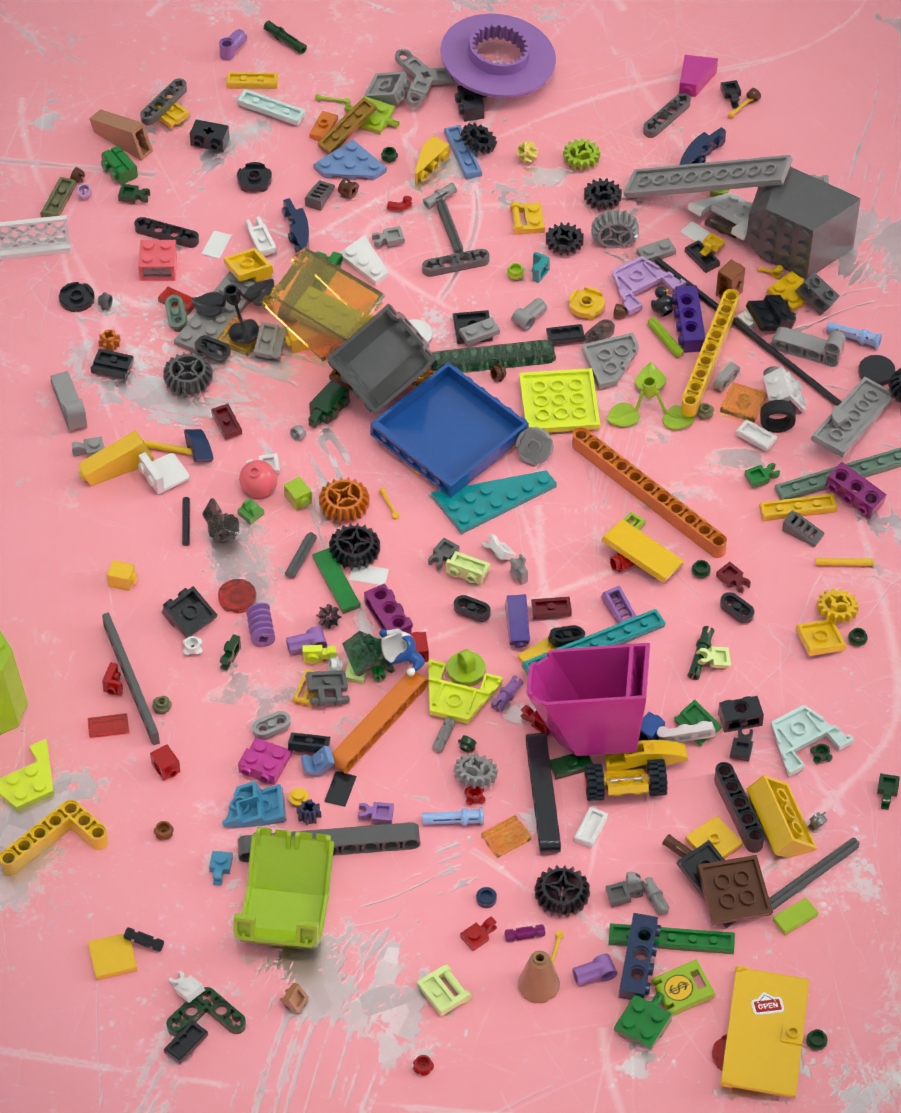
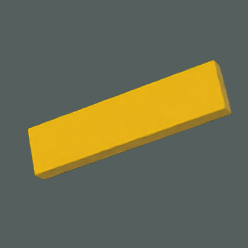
M832 493L760 502L759 509L762 520L770 521L786 519L792 510L801 516L837 512V505Z

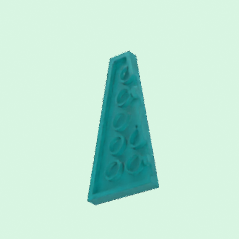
M545 470L466 485L451 498L441 490L431 492V497L462 535L556 488L557 482Z

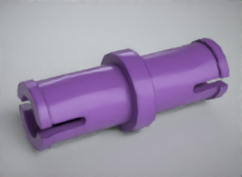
M514 675L509 683L500 689V694L491 703L493 709L498 707L496 709L497 712H501L508 701H512L516 691L523 685L521 678L518 681L516 680L518 676Z

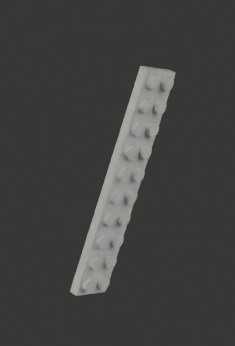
M791 155L634 169L623 194L628 199L783 185L793 159Z

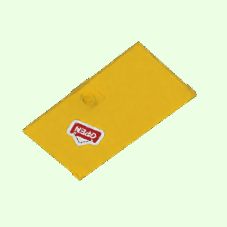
M744 966L735 967L722 1077L720 1080L721 1086L796 1098L809 979L749 969Z

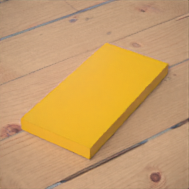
M623 519L609 530L601 540L662 583L668 580L684 563V560Z

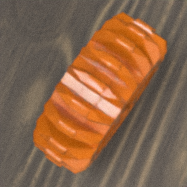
M340 477L338 481L333 478L332 483L327 482L326 487H322L319 494V506L322 514H325L326 518H331L333 522L335 520H338L339 523L346 521L348 524L349 520L355 522L357 518L362 519L363 514H366L367 508L370 505V495L367 488L363 487L362 482L357 483L356 479L351 481L349 477L346 480Z

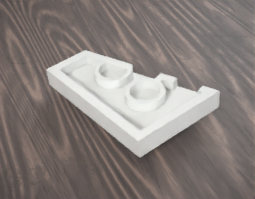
M365 235L340 252L343 254L342 261L375 286L389 277L388 270Z

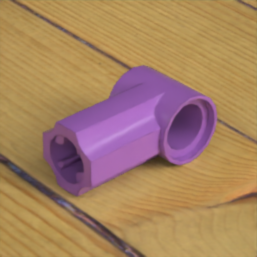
M235 30L229 37L220 39V58L223 60L234 58L235 51L247 41V35L244 33V30Z
M319 626L309 628L304 634L286 638L290 655L303 652V645H322V648H327L323 630Z
M608 953L600 954L592 962L572 968L574 980L578 986L596 980L606 982L612 980L618 974Z

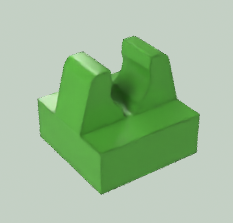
M248 498L237 509V513L251 525L264 515V509Z

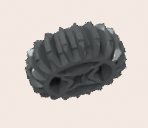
M183 352L182 355L176 354L175 358L170 357V362H166L163 378L171 392L176 391L177 395L183 393L184 396L191 394L193 397L194 393L200 394L201 390L206 391L207 386H210L213 370L205 356L200 357L199 353L193 355L192 352L189 354Z

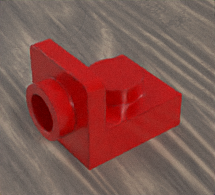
M110 662L102 680L103 692L122 696L123 685L122 682H119L121 673L118 672L117 663Z

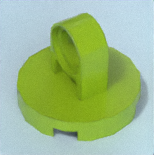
M464 649L449 658L447 662V675L453 683L471 687L480 683L484 678L486 664L479 654L469 649Z

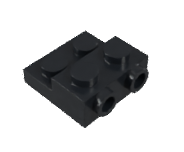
M766 295L763 300L748 301L746 304V308L761 331H776L779 327L791 329L796 321V314L791 312L788 308V301L783 299L781 295Z
M194 586L189 589L184 588L177 594L178 597L172 600L171 598L166 601L161 612L173 627L176 626L186 639L193 636L218 616Z

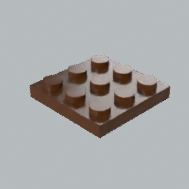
M757 855L697 865L696 869L712 925L772 915L773 910Z

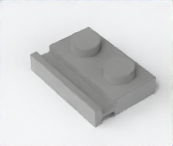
M261 321L253 356L268 359L275 358L279 361L287 327L284 326L283 328L276 324Z

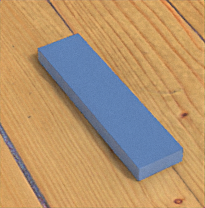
M461 125L444 128V134L465 179L482 176V170L472 149H469V145H464L465 141L461 140Z

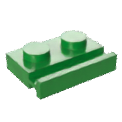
M695 699L677 717H674L678 725H695L701 721H708L713 723L716 733L722 729V726ZM710 738L699 739L694 741L701 747L703 746V743L706 740L708 741Z

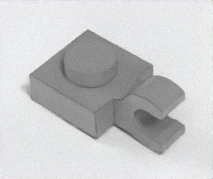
M102 436L83 439L84 443L78 441L71 443L73 456L86 454L88 458L105 448Z
M520 553L519 558L510 559V575L514 580L523 585L528 582V570L525 567L526 558Z

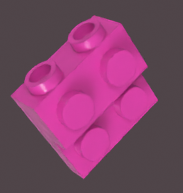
M255 737L250 748H246L238 762L239 773L246 777L256 778L265 784L276 785L292 756V750Z

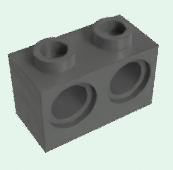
M814 271L795 290L820 316L840 296Z

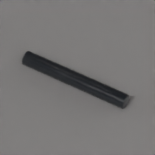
M183 497L182 499L183 546L190 545L189 497Z

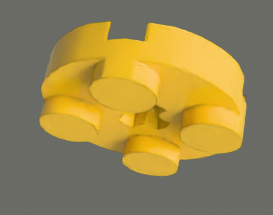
M584 287V290L579 291L576 289L569 297L570 313L580 318L595 320L596 316L600 315L605 308V299L602 297V293L592 287Z

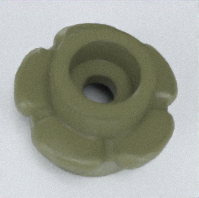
M708 403L700 404L697 411L698 417L702 420L710 419L713 415L714 407Z
M159 696L153 700L152 707L158 714H166L169 712L172 702L167 696Z

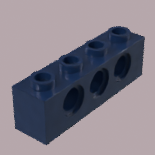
M633 913L618 998L632 1000L635 994L643 999L645 995L649 996L651 983H648L647 980L648 976L653 975L654 963H651L652 956L656 957L658 944H654L655 937L659 938L661 925H657L658 917ZM646 936L649 940L642 941L639 937ZM643 955L646 959L638 960L636 956ZM638 974L642 976V978L636 980L632 976Z

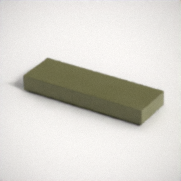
M65 177L59 178L40 213L41 217L61 215L77 186V180Z

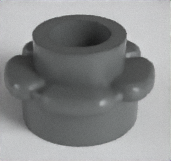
M103 292L98 297V305L101 306L102 310L111 308L113 297L111 294Z

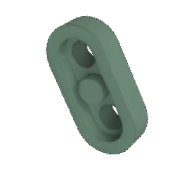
M171 295L165 301L168 321L173 329L181 330L188 323L184 301L179 295Z

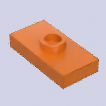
M322 111L309 133V138L320 141L335 126L338 121V115Z

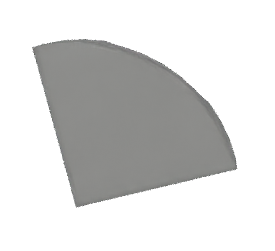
M837 405L833 408L831 414L832 423L838 428L849 421L850 415Z

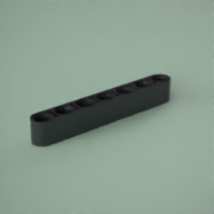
M546 733L526 734V749L540 854L561 852V841Z

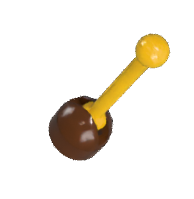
M752 87L746 94L747 99L734 111L728 113L729 118H734L735 114L748 102H757L761 98L759 90Z

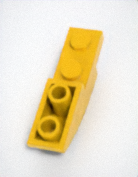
M666 740L638 741L636 752L604 754L608 771H619L646 765L647 760L664 759L666 766L688 761L685 744Z

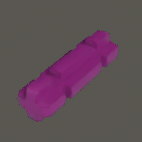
M539 924L535 925V927H519L516 930L506 929L504 935L505 940L510 942L515 941L514 939L516 938L517 940L534 938V936L543 937L546 931L544 925Z

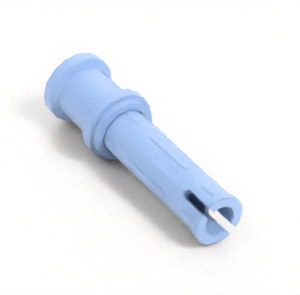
M831 321L827 324V333H831L834 330L839 331L838 329L851 332L850 334L840 331L846 338L857 340L861 345L868 344L874 346L875 349H878L880 346L882 333H872L867 329L858 330Z
M483 807L471 810L463 808L461 811L422 812L423 825L461 823L463 826L478 823L484 825Z

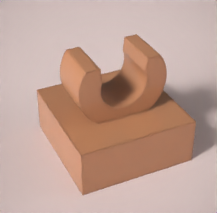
M292 983L290 988L285 990L286 994L284 998H280V1001L284 1006H288L292 1013L299 1014L309 996L298 983Z

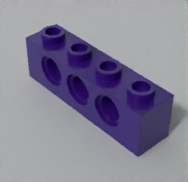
M697 285L676 286L672 299L673 305H676L674 307V318H678V321H676V331L680 332L678 343L682 345L683 353L700 352L706 337Z

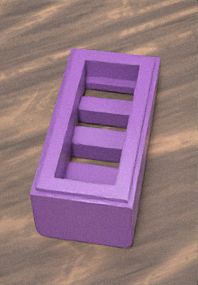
M620 585L602 593L601 599L617 623L636 617ZM621 603L622 605L615 607L614 604ZM623 608L625 609V611H623V612H620V613L618 612V610H620V609H623ZM629 614L630 617L622 620L621 616Z

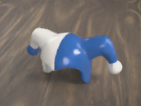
M398 628L392 630L381 629L379 631V635L384 637L381 641L382 652L389 664L410 662L413 666L407 669L408 676H413L416 671L424 666V658L416 651L415 640L409 633L403 632Z

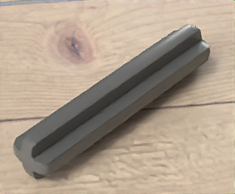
M313 532L306 534L285 572V576L289 579L296 577L314 545L317 536Z

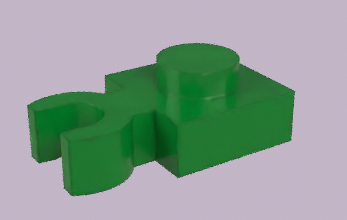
M770 463L767 465V468L759 465L744 471V476L751 487L756 488L769 483L770 478H778L780 470L772 471L775 469L776 464Z

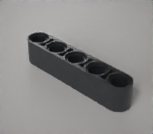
M720 762L715 768L714 783L745 848L749 852L758 853L763 849L764 830L733 766L728 762Z

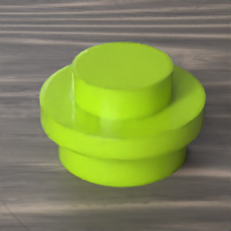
M512 263L507 268V276L515 280L520 279L524 276V268L519 263Z

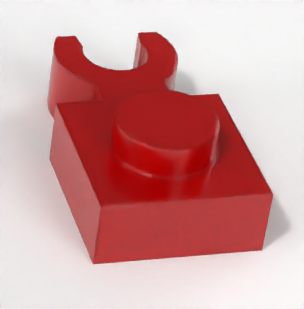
M528 705L521 709L523 713L520 717L525 721L531 722L533 728L540 733H546L547 736L551 733L537 710L534 712Z

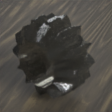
M227 512L225 514L219 513L218 515H212V518L208 519L209 537H212L213 540H220V542L226 540L228 542L229 539H235V536L239 535V521L234 514L228 515Z

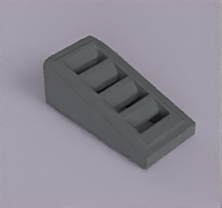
M319 180L307 193L305 206L321 211L332 194L335 185Z
M793 510L786 517L782 526V531L813 547H816L825 532Z

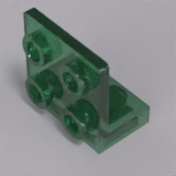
M360 630L342 643L355 675L360 677L374 666L393 673L395 671L393 665L386 661L382 652V639L373 637L371 634H366Z

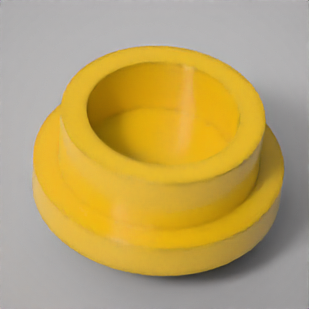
M294 788L289 793V802L295 807H301V801H308L309 794L303 788Z

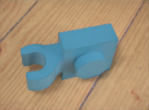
M212 851L209 872H213V885H222L223 874H230L233 860L232 852Z

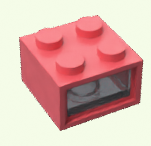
M140 240L138 261L140 281H176V240Z

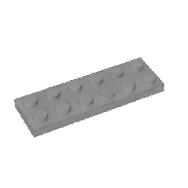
M229 271L213 292H219L223 295L224 288L227 285L234 284L245 295L249 287L259 282H255L252 278L239 282ZM242 297L238 304L240 313H242L243 310L249 304ZM226 301L225 307H221V313L214 317H205L196 312L174 339V345L197 354L198 352L195 350L194 344L200 336L206 335L220 340L238 318L235 306L230 305Z
M864 377L838 405V407L850 415L849 421L836 428L832 423L830 414L812 434L811 441L843 458L895 398L891 397L892 393L889 392V389Z

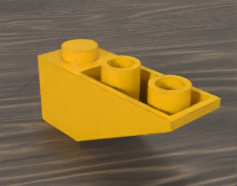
M434 135L422 145L415 170L416 186L425 181L432 172H435L450 157L449 144Z

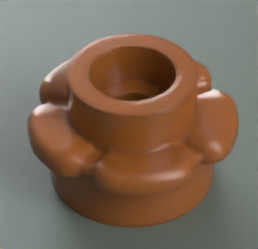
M160 821L156 824L154 834H156L157 839L168 840L173 836L174 828L169 822Z

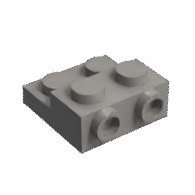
M406 72L375 73L364 96L381 100L390 105H398L401 100H404L405 91L410 88L411 82Z

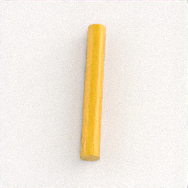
M143 440L150 449L193 456L191 448Z
M815 558V565L873 566L874 559Z

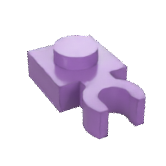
M374 802L373 807L366 803H359V810L365 811L364 813L358 812L359 820L371 818V823L392 824L394 803Z

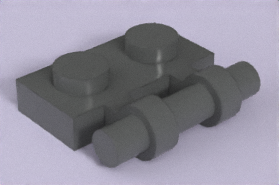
M345 670L306 673L308 693H316L317 697H310V705H318L320 707L325 706V704H334L335 706H341L344 703L350 702L349 695L342 696V692H346L348 689ZM324 692H333L334 696H325Z

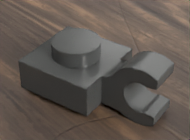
M623 881L605 886L611 907L630 903L631 897L639 898L643 896L641 882L627 886L626 882Z

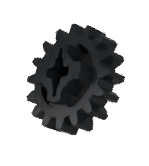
M468 123L463 127L460 134L462 136L461 140L465 141L464 145H469V149L475 150L476 153L480 151L482 154L485 152L489 154L493 152L498 142L496 141L497 137L492 136L493 132H489L488 128L482 127L481 124L477 126L476 123H473V125Z
M599 178V181L593 179L592 184L587 183V187L584 188V200H586L587 205L591 204L592 209L597 207L598 211L601 208L607 210L608 207L614 209V205L618 206L619 201H621L622 189H619V184L614 185V180L608 182V178L605 181H602L601 178Z
M560 222V226L554 224L553 228L549 227L548 232H546V245H548V249H553L554 254L560 252V256L563 253L569 256V252L576 254V250H581V246L584 244V233H581V228L576 229V225L570 226L569 222L566 225Z

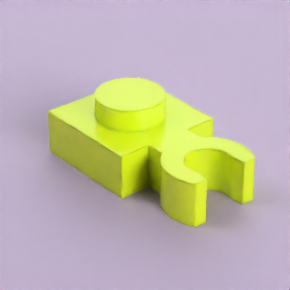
M303 645V663H323V659L329 660V658L337 656L336 646L322 648V645Z

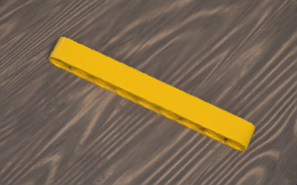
M727 289L723 293L682 396L681 413L686 417H693L697 414L738 310L739 292L737 290Z

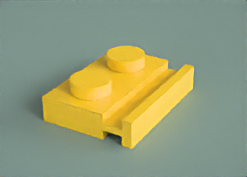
M176 102L158 120L172 129L175 124L178 125L189 117V111ZM161 105L155 106V108H157V109L163 107V106H161Z

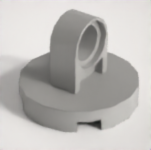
M530 427L524 430L518 436L516 442L520 458L532 465L548 460L554 448L553 440L549 433L539 427Z

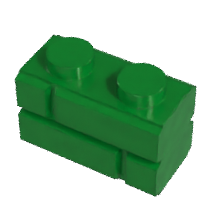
M117 145L111 148V150L108 149L102 152L101 166L104 170L109 171L113 181L116 180L122 185L138 177L137 166L120 146Z

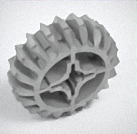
M620 208L617 211L612 209L609 212L605 210L604 214L599 213V216L595 217L591 225V234L594 242H597L598 246L604 245L605 248H625L626 245L631 246L632 242H636L639 234V224L636 217L632 213H627V210L622 212Z

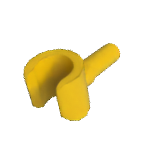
M777 265L774 269L758 267V271L769 273L775 279L780 278L784 274L781 272L783 270L781 265Z

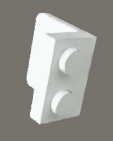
M780 367L763 376L769 401H791L801 412L806 411L805 405L807 402L801 393V390H803L799 380L794 379L790 371L787 372L783 367Z
M145 452L139 455L138 468L145 475L149 485L154 488L157 494L190 479L189 473L174 453H169L154 461H151Z

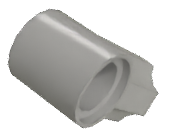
M536 298L525 308L522 309L520 307L516 309L511 320L527 331L534 325L535 320L547 311V305L541 298Z

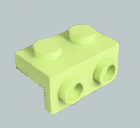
M457 551L454 552L451 560L447 559L446 573L482 585L491 568L490 563Z

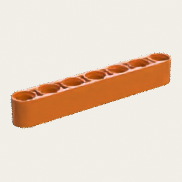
M417 672L413 676H408L406 673L332 752L335 762L333 766L344 773H348L424 692L429 680Z

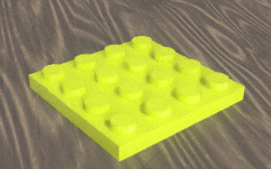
M592 368L519 373L524 418L529 423V428L539 427L548 433L574 431L578 427H583L587 430L600 429Z

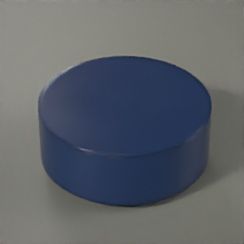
M490 887L479 889L476 894L477 904L482 908L493 907L497 902L496 891Z

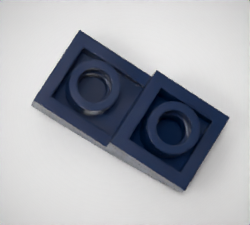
M185 429L187 448L192 450L194 462H211L214 458L209 441L203 430Z

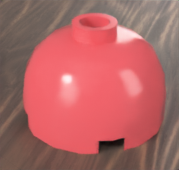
M263 460L248 462L240 471L239 482L241 488L252 498L261 499L267 497L277 486L278 478L275 470L269 463Z

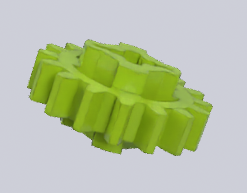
M575 138L574 142L569 141L568 145L564 146V162H568V167L573 165V169L579 167L580 171L583 168L589 170V166L595 167V163H599L600 147L596 146V142L590 143V139L584 141L581 138L578 141Z

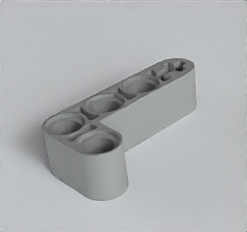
M779 327L773 336L771 346L783 353L835 367L838 365L844 351L846 338L842 332L837 330L831 331L826 340L786 327Z
M65 371L50 375L51 384L68 430L73 431L87 427L84 404L82 399L78 398L69 372Z

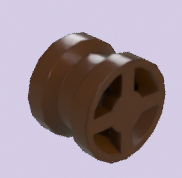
M345 177L339 183L338 193L341 195L345 194L347 198L352 199L358 192L359 184L350 182V179Z

